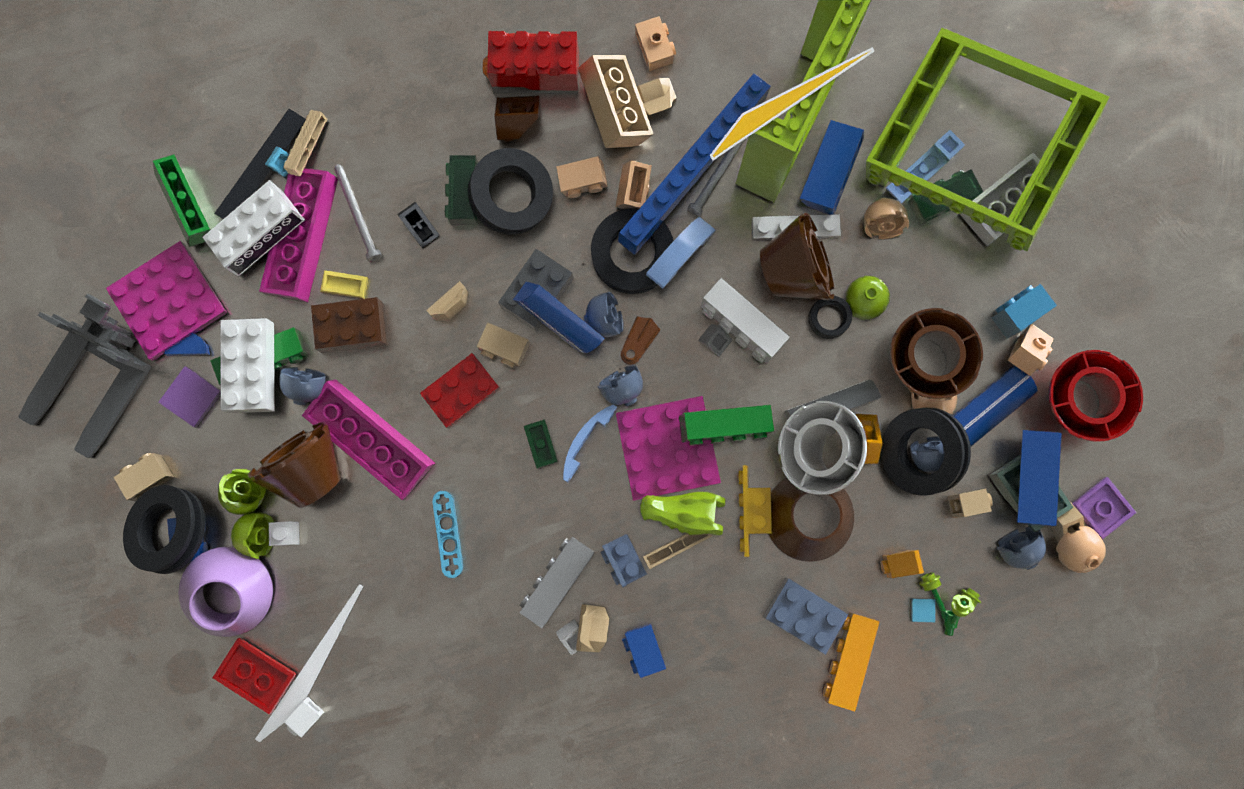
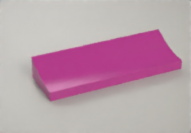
M304 168L301 177L288 174L284 193L305 220L269 250L259 292L308 303L338 183V178L330 172Z
M336 379L326 381L319 397L313 400L302 414L312 425L326 422L332 442L401 500L407 498L414 487L435 464L432 459Z

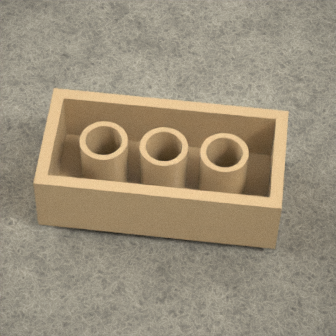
M592 55L578 68L605 148L639 146L654 135L626 55Z

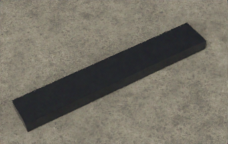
M291 109L286 111L214 213L215 215L224 219L266 183L274 170L266 166L265 163L276 146L288 152L298 137L301 127L306 121L305 118Z

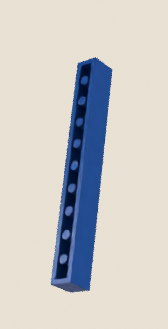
M753 73L619 232L618 242L636 255L712 164L713 161L710 154L741 114L761 104L767 98L771 87L768 83Z

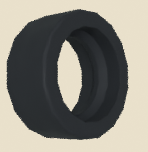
M834 296L831 300H817L809 312L811 329L816 335L824 339H834L841 336L852 322L850 305L838 296ZM825 305H835L842 311L843 322L834 330H827L818 322L817 314L819 309Z

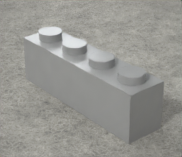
M574 537L570 540L567 538L559 547V550L562 552L558 558L553 557L546 566V569L549 571L545 577L539 576L533 585L535 591L531 597L526 595L519 605L522 607L520 613L540 628L545 626L595 553Z

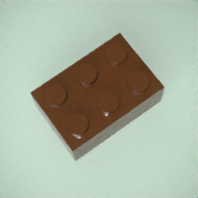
M378 297L311 305L315 349L320 353L387 345L383 302Z

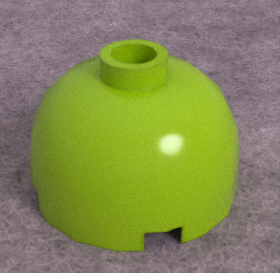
M866 275L850 283L845 292V301L850 305L852 316L860 320H870L879 317L885 312L889 305L890 292L883 280L875 276Z
M235 469L230 474L224 475L221 478L218 486V500L229 513L245 515L254 512L263 501L266 489L250 480L248 477L250 470Z
M258 512L247 513L238 518L231 531L233 547L239 553L258 559L261 555L265 556L272 548V546H269V523H274L272 517Z

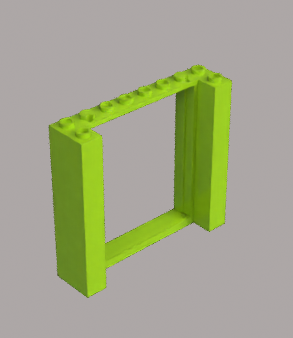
M818 0L800 53L813 60L803 82L845 61L871 0ZM835 79L790 108L784 120L777 117L748 137L736 185L775 202Z
M941 28L866 160V178L870 183L877 186L882 185L885 187L888 181L892 182L895 186H904L915 195L921 194L928 197L935 204L948 206L954 213H963L970 216L976 223H985L996 232L1000 231L1001 233L1009 234L1007 243L1012 248L1019 251H1028L1100 120L1110 96L950 30ZM960 56L1072 102L1009 218L898 168Z

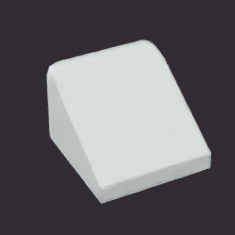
M575 620L570 621L556 632L559 640L571 655L577 652L576 645L579 625Z

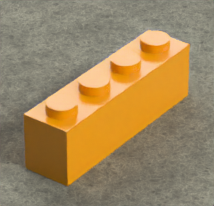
M849 612L841 627L844 630L842 639L839 638L836 644L835 651L838 652L836 661L833 660L830 665L829 674H832L830 683L825 684L823 696L827 703L855 712L880 621Z

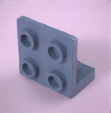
M627 534L602 546L604 550L600 553L606 564L611 563L614 569L611 575L616 585L621 583L622 587H625L627 584L647 575Z

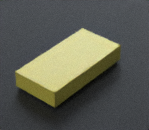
M324 270L320 292L365 299L369 278Z

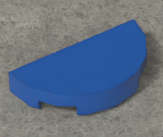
M192 333L166 350L164 355H210V351L205 341Z

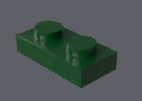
M545 419L525 425L524 430L536 469L558 463Z

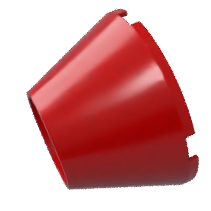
M1086 350L1070 356L1056 369L1050 382L1049 402L1055 418L1070 434L1086 441L1103 442L1118 438L1132 428L1133 423L1142 410L1143 389L1136 372L1125 360H1121L1107 351ZM1078 380L1088 383L1098 395L1099 407L1093 418L1083 414L1074 401V388Z

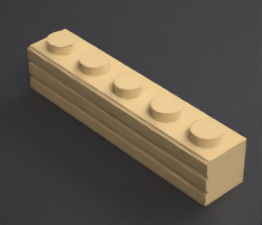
M310 110L307 115L306 121L295 140V144L284 163L283 168L289 174L301 177L323 127L328 120L322 112Z
M687 533L646 554L643 558L648 568L651 569L712 537V535H689Z

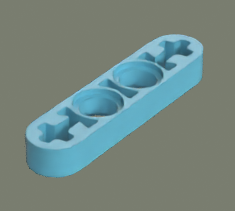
M439 491L434 495L432 503L441 568L446 577L456 578L463 572V560L453 496L449 492ZM441 495L449 498V502L445 504L446 510L451 509V514L443 513L439 515L438 511H443L442 504H438ZM444 517H450L453 522L452 527L448 530H444L440 525V521ZM447 539L454 540L456 544L452 552L445 551L443 547ZM457 554L458 558H453V563L458 565V569L455 570V574H452L451 571H447V566H450L451 563L450 559L445 560V555L452 556Z

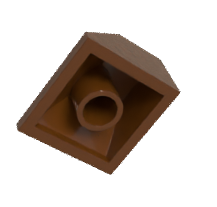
M539 95L497 97L494 115L497 140L510 142L519 139L539 118Z

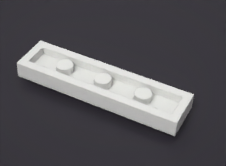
M840 214L809 215L817 227L818 231H815L818 239L840 238ZM799 216L752 217V239L772 240Z

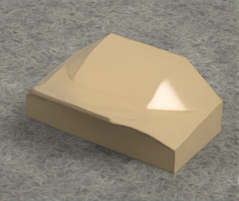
M658 78L637 86L645 112L648 115L672 107V102L676 101V95L669 78Z
M459 281L426 311L435 321L450 320L466 306L467 289Z
M582 604L576 645L577 651L599 653L606 644L609 617L605 607Z

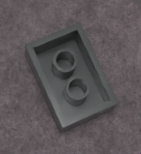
M535 249L498 304L503 310L537 332L542 323L513 300L525 282L540 285L559 301L574 279L573 273L538 249Z

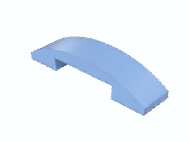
M949 130L911 165L906 172L928 181L965 144ZM891 183L886 187L888 192L901 204L913 194L908 188L901 185L895 186Z
M698 217L670 244L646 275L663 289L701 245H704L716 230L701 217Z
M611 405L598 412L576 435L565 460L564 481L569 483L579 468L580 463L574 460L597 423L606 427L617 411V406Z

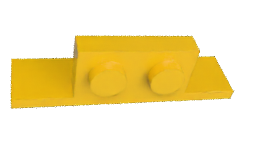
M743 465V471H739V484H743V493H739V506L743 507L744 516L739 518L740 529H744V538H740V552H744V557H750V534H772L771 488H749V468L747 465Z

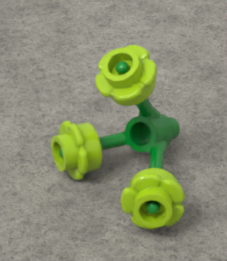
M934 572L925 574L921 577L922 581L919 585L923 587L924 591H932L944 619V634L953 636L960 617H965L972 613L978 603L981 604V601L978 599L980 595L971 588L967 590L961 589V595H955L952 598V610H946L936 589L942 585L939 580L941 576L935 575Z

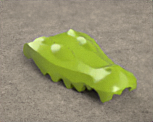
M692 492L677 496L646 495L641 501L640 512L643 520L660 521L663 526H668L670 529L677 528L681 533L686 532L689 535H722L723 526L714 523L716 507H724L726 499L709 492Z

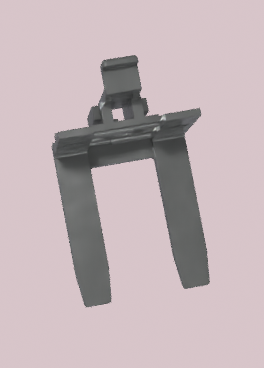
M86 294L85 298H87V301L79 312L86 318L83 326L73 321L69 322L56 314L49 316L39 312L37 315L56 327L69 332L29 394L18 417L26 423L35 426L50 408L84 354L89 351L120 369V372L85 426L74 448L79 454L86 458H91L113 429L152 366L126 350L127 346L132 348L136 340L131 338L133 333L117 326L118 321L107 315L111 306L90 294Z

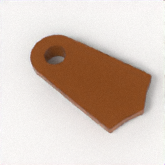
M636 317L621 351V359L625 364H636L661 329L652 318ZM628 351H633L635 356L628 358L626 354Z

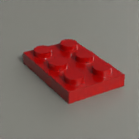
M471 353L420 392V394L448 429L500 389V387L476 356Z
M237 638L212 678L270 715L297 673L242 638Z

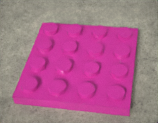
M182 241L172 245L106 288L148 359L151 361L163 355L166 350L192 333H197L227 313Z
M703 396L616 413L633 501L643 499L646 495L660 496L721 483L711 440H704L703 444L690 446L689 442L682 443L679 416L686 412L706 411Z

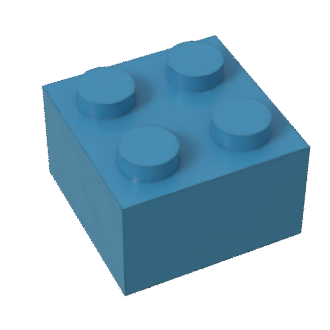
M1041 284L1035 288L1030 285L995 309L997 314L991 319L1006 339L1021 332L1057 305Z

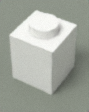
M299 522L269 523V546L299 544Z
M307 697L284 723L288 725L287 729L290 733L302 737L322 716L324 711Z

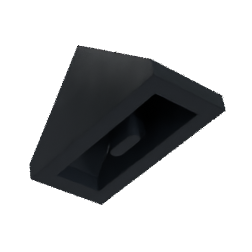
M416 202L397 214L422 248L440 236Z

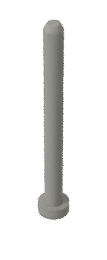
M744 140L726 152L695 203L689 204L687 209L696 216L702 214V206Z
M340 164L335 165V173L368 252L365 255L366 259L369 262L375 261L382 257L381 252L375 249L343 167Z

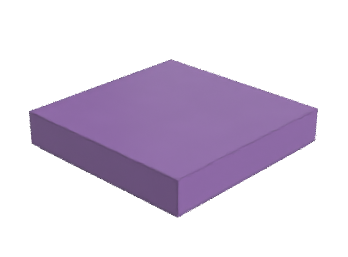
M185 366L159 400V403L191 426L197 428L221 395V390Z
M1104 477L1072 502L1074 507L1084 517L1086 525L1095 530L1102 540L1136 514V511L1108 477Z

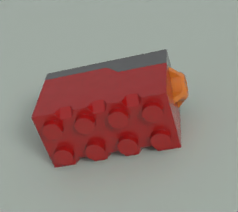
M488 31V55L483 59V74L489 79L493 93H579V47L577 32L561 31L559 34H551L548 31H539L537 34H530L526 31H517L516 33Z

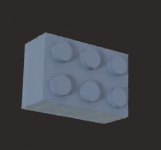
M785 578L763 618L826 655L849 614L789 578Z

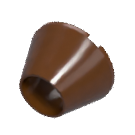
M807 213L797 217L760 250L761 267L768 287L774 296L831 300L835 295L831 294L830 290L835 288L830 263L823 242H819L815 231H818L817 227Z
M929 308L910 315L900 324L892 338L890 358L896 376L911 392L929 399H946L962 393L976 380L979 375L981 362L983 361V347L976 329L966 318L958 313L955 314L943 310V308ZM918 340L932 341L943 350L946 357V367L941 376L927 374L916 363L914 348Z
M326 422L314 424L312 426L314 430L307 433L303 430L275 448L260 461L262 466L257 471L253 468L249 472L248 477L250 480L299 508L306 507L327 494L340 481V474L329 427Z
M785 478L771 492L772 534L768 535L773 544L789 557L807 562L824 560L839 552L849 540L854 526V509L848 493L845 489H842L832 494L816 495L822 498L829 506L831 522L823 535L811 538L804 535L797 528L794 521L796 503L802 496L811 493L800 490L788 478Z

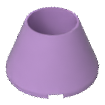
M218 547L200 554L187 566L179 583L178 596L184 615L196 628L209 635L232 637L248 632L262 621L272 602L273 584L267 568L259 559L245 556L234 547ZM210 582H222L230 585L239 595L240 610L224 614L211 609L203 596L204 585Z

